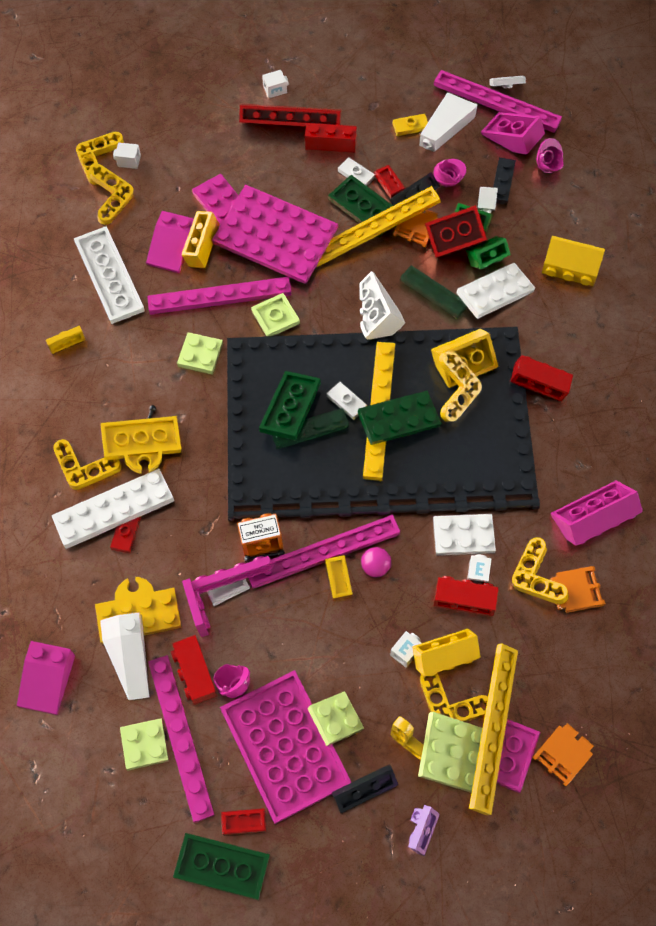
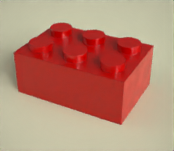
M476 205L425 223L436 258L488 241Z

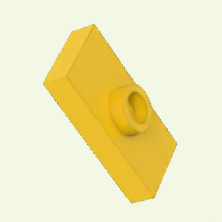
M424 113L394 119L392 124L396 136L422 132L428 121Z
M79 325L46 339L51 354H54L84 341L85 337Z
M345 555L325 559L332 597L338 598L353 595Z

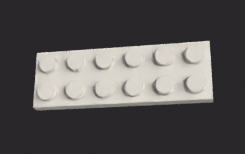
M107 226L74 238L111 324L144 312V306Z
M157 469L51 516L65 549H68L172 503L174 498L160 469Z

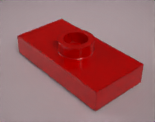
M389 165L374 171L376 179L390 198L406 189Z
M141 517L116 527L110 546L111 550L125 553L131 552Z
M265 808L221 812L222 835L266 832Z

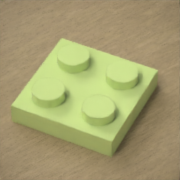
M284 293L251 307L252 313L267 337L277 335L300 324L298 316Z
M188 332L177 361L178 367L213 374L223 346V340Z
M345 691L312 704L307 708L326 746L361 732L364 729Z
M162 718L120 727L127 771L169 761Z

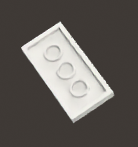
M512 263L458 288L457 294L478 319L533 293L535 286L519 267Z

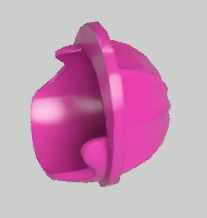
M548 138L541 143L536 157L538 167L545 173L558 171L564 166L562 147L559 141L554 138Z
M445 159L434 167L436 181L445 187L455 186L466 174L465 164L457 159Z
M225 664L216 671L213 682L222 696L226 695L230 698H236L247 691L250 683V671L245 666Z

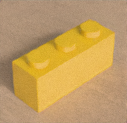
M196 212L182 252V257L189 267H206L213 246L212 239L220 226L213 212Z
M469 629L412 646L416 669L423 676H433L437 672L451 670L455 666L469 664L473 660L480 658L478 637Z

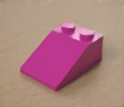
M498 112L481 131V134L512 152L528 154L543 137L545 131L540 116Z
M162 211L155 226L146 265L180 273L185 261L182 257V252L194 219Z
M34 641L30 642L24 660L17 707L54 715L58 714L75 659L71 649Z

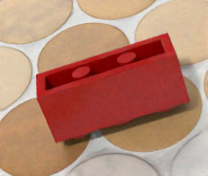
M306 123L305 150L355 153L357 126Z
M521 355L514 364L510 382L562 402L570 392L573 374L549 366L547 363L534 360L531 357Z
M450 576L438 577L433 606L494 616L499 587H494L490 583L476 584L472 580L467 579L462 581L454 580Z
M196 635L172 643L174 650L171 651L174 663L179 662L181 669H178L177 672L181 682H186L187 688L184 689L187 700L192 699L193 704L197 705L217 697Z

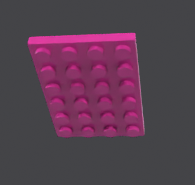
M245 184L213 237L212 242L217 246L306 284L338 229V223Z
M295 670L220 707L274 824L331 796L333 791L352 783L332 744L326 746L307 709L312 703Z

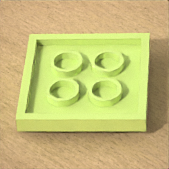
M430 712L418 777L472 793L483 728L436 712Z

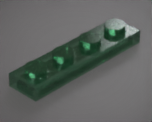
M412 265L400 277L401 282L457 319L467 308L459 296Z
M343 408L305 419L296 441L273 435L272 438L276 449H280L348 428L349 423Z

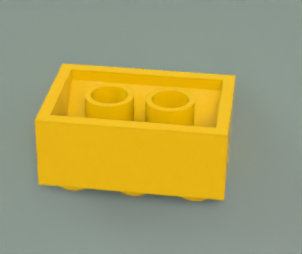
M552 236L542 273L551 277L554 276L566 281H574L594 287L605 249Z
M482 329L431 349L436 368L448 388L457 384L439 363V356L443 352L454 351L475 376L499 367L490 334ZM447 356V357H448L447 363H451V362L449 361L450 356ZM461 368L457 370L459 378H462L464 375Z

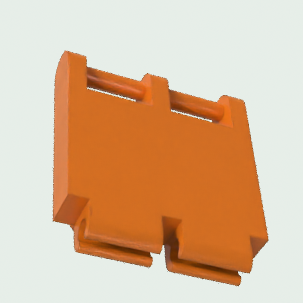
M426 210L425 213L422 212L397 225L393 236H401L408 239L409 242H417L426 248L430 238L425 223L438 219V213Z
M594 566L558 572L555 577L550 578L552 581L565 585L568 590V600L563 604H557L558 610L565 609V612L569 613L606 605L605 600H602L599 588L601 587L600 583H597ZM588 573L591 574V578H592L593 584H591V581H590V578H589V574H588ZM593 590L596 591V595H597L598 601H596L595 594H594V591H593ZM560 591V594H557L556 597H558L559 595H563L562 591Z
M568 723L563 728L559 725L532 757L534 760L538 759L545 765L549 773L553 772L560 778L566 787L593 755L590 750L594 747L583 736L577 741L575 737L578 732Z

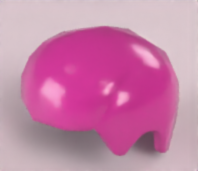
M379 547L370 548L361 558V567L371 577L384 576L392 567L391 556L385 549Z

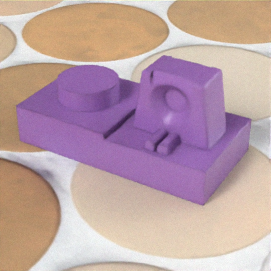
M424 805L423 809L415 808L411 817V821L417 824V826L410 835L408 847L425 856L440 815L432 807Z

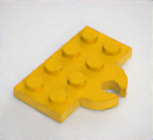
M177 416L100 423L104 460L124 458L126 465L137 473L142 474V466L139 464L141 460L149 462L148 471L150 473L159 467L163 454L181 453Z
M135 577L139 589L136 592H130L128 590L130 582L128 578L125 579L117 587L115 600L95 604L101 644H104L102 641L101 620L117 615L140 613L142 615L144 636L182 628L175 588L154 591L152 585L146 579Z

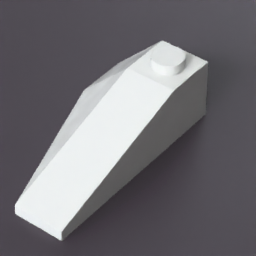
M371 271L359 283L360 300L363 306L360 309V314L363 315V321L360 322L361 329L366 339L392 336L402 328L405 321L375 273Z
M131 613L101 620L102 641L128 700L150 698L142 615L140 613Z

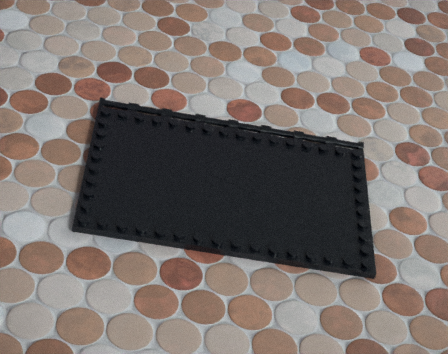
M518 327L397 331L392 336L366 339L363 333L227 338L228 522L234 521V519H255L267 513L276 514L277 518L300 517V519L312 518V516L332 515L351 517V515L378 514L380 516L406 512L429 514L431 511L468 512V510L481 509L504 511L507 508L530 507L540 509L525 387L510 382L514 364L521 356ZM482 329L490 334L499 367L476 376L482 385L480 393L456 421L446 422L441 418L440 411L459 386L455 385L448 388L436 368L431 349ZM377 342L395 343L390 400L428 390L442 423L440 427L386 441L382 481L363 479L367 435L360 417L357 416L353 420L327 397V393L341 382L367 406L371 404ZM285 371L321 379L320 387L296 441L260 433L259 426ZM459 395L458 402L460 405H463L464 403V397L462 395ZM531 497V500L506 501V498ZM493 498V501L467 502V499ZM454 500V503L428 504V501ZM416 501V504L411 505H389L390 502ZM377 503V506H350V504ZM339 505L337 508H312V506ZM300 506V509L273 510V507ZM261 508V511L234 512V509Z

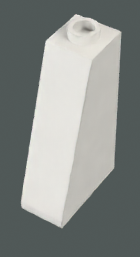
M447 92L420 134L419 146L435 152L476 117L477 104Z

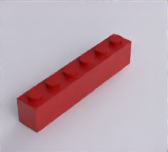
M241 104L239 122L306 126V123L341 125L342 109Z

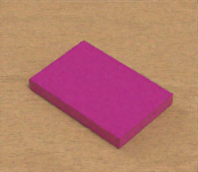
M507 719L496 784L521 793L541 732Z

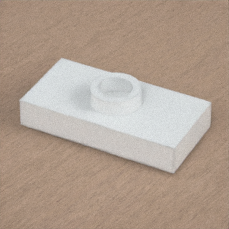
M525 76L490 79V86L503 85V88H512L513 84L526 83Z
M349 157L338 167L339 173L347 178L353 175L366 186L375 179V174Z
M341 382L327 393V397L353 420L359 416L358 409L367 406Z
M246 579L209 590L207 594L213 606H216L250 589Z

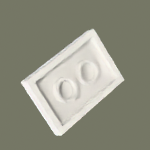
M492 514L433 516L436 556L495 553Z

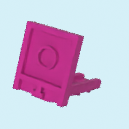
M259 556L249 563H238L234 568L228 570L220 569L210 576H199L192 582L190 578L182 581L195 626L201 637L209 635L207 628H210V623L203 610L205 607L200 594L270 571L272 565L269 556Z

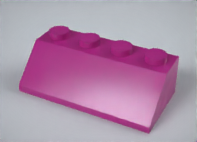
M616 480L552 512L551 516L564 537L577 546L594 536L601 535L610 528L617 527L628 519H633L636 515L642 513L643 510L638 492Z

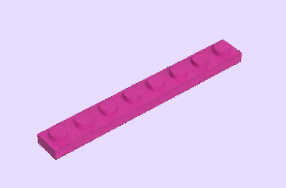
M443 70L439 72L434 81L435 87L500 112L540 116L543 128L555 133L562 120V116Z
M289 277L149 295L147 296L148 308L151 315L269 299L282 293L285 296H291Z
M391 515L271 559L272 569L270 571L249 577L248 579L252 589L325 563V559L343 556L400 535V530L394 516Z
M166 655L148 661L193 822L197 823L214 817L215 814L169 657Z

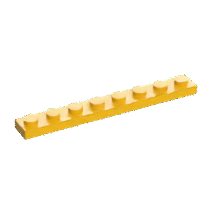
M431 186L333 237L319 260L317 267L441 203L439 196Z
M377 342L370 405L390 400L395 343ZM367 437L363 479L382 481L386 441L370 445Z
M503 643L498 644L496 648L469 809L484 815L492 814L518 650Z

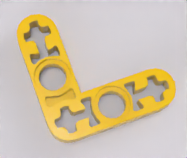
M111 132L76 146L80 163L88 181L92 185L98 184L90 178L91 166H86L85 164L88 161L98 164L96 156L117 149L118 143H124L121 133ZM97 144H104L102 148L96 147Z
M94 164L90 167V178L112 193L98 210V221L103 225H108L112 223L132 199L133 187L104 166ZM113 179L116 181V184L111 186L107 184V181ZM129 190V193L126 192L123 195V191ZM118 201L120 206L113 207L111 202ZM108 213V217L102 218V214L106 215Z
M446 351L440 354L439 363L459 388L442 407L440 415L444 421L452 422L456 421L481 391L482 385L480 380L454 351ZM447 356H450L449 361H450L451 363H447V360H448V357H447ZM459 368H461L464 373L462 378H459L457 375V370ZM459 395L464 397L463 405H460L458 402Z
M61 439L54 444V452L69 486L74 490L87 487L121 470L119 459L104 460L102 458L80 467L74 451L67 440ZM60 447H65L66 456L63 455ZM67 461L75 462L72 468H65ZM113 462L115 467L111 468L109 463ZM94 468L100 470L97 476L89 475L90 471ZM83 473L86 474L88 479L85 480ZM75 477H78V479H79V482H78V483H75V481H74V478H75Z
M533 538L529 541L513 574V585L520 592L555 604H563L569 597L566 586L536 575L547 552V547L543 539ZM540 545L541 549L538 548L535 553L534 547ZM529 560L535 562L532 568H526L524 564ZM525 578V582L518 583V580ZM540 583L546 586L541 592L535 590V586ZM562 591L563 595L556 597L555 593Z
M438 673L430 676L434 677L432 681L434 688L430 691H427L431 687L429 681H424L426 676L421 674L420 684L430 712L440 714L438 708L445 705L446 708H442L443 715L463 722L485 716L486 708L485 710L477 708L475 709L476 714H473V708L470 703H473V707L478 706L480 701L487 703L488 696L480 695L449 705ZM433 693H438L442 696V701L439 704L431 701L430 696ZM464 706L469 710V715L460 717L457 709Z
M399 716L392 725L390 735L421 761L423 744L413 737L414 727L407 720Z

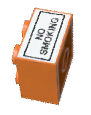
M267 513L259 518H245L241 522H237L244 556H257L280 549L283 550L282 536L276 514Z

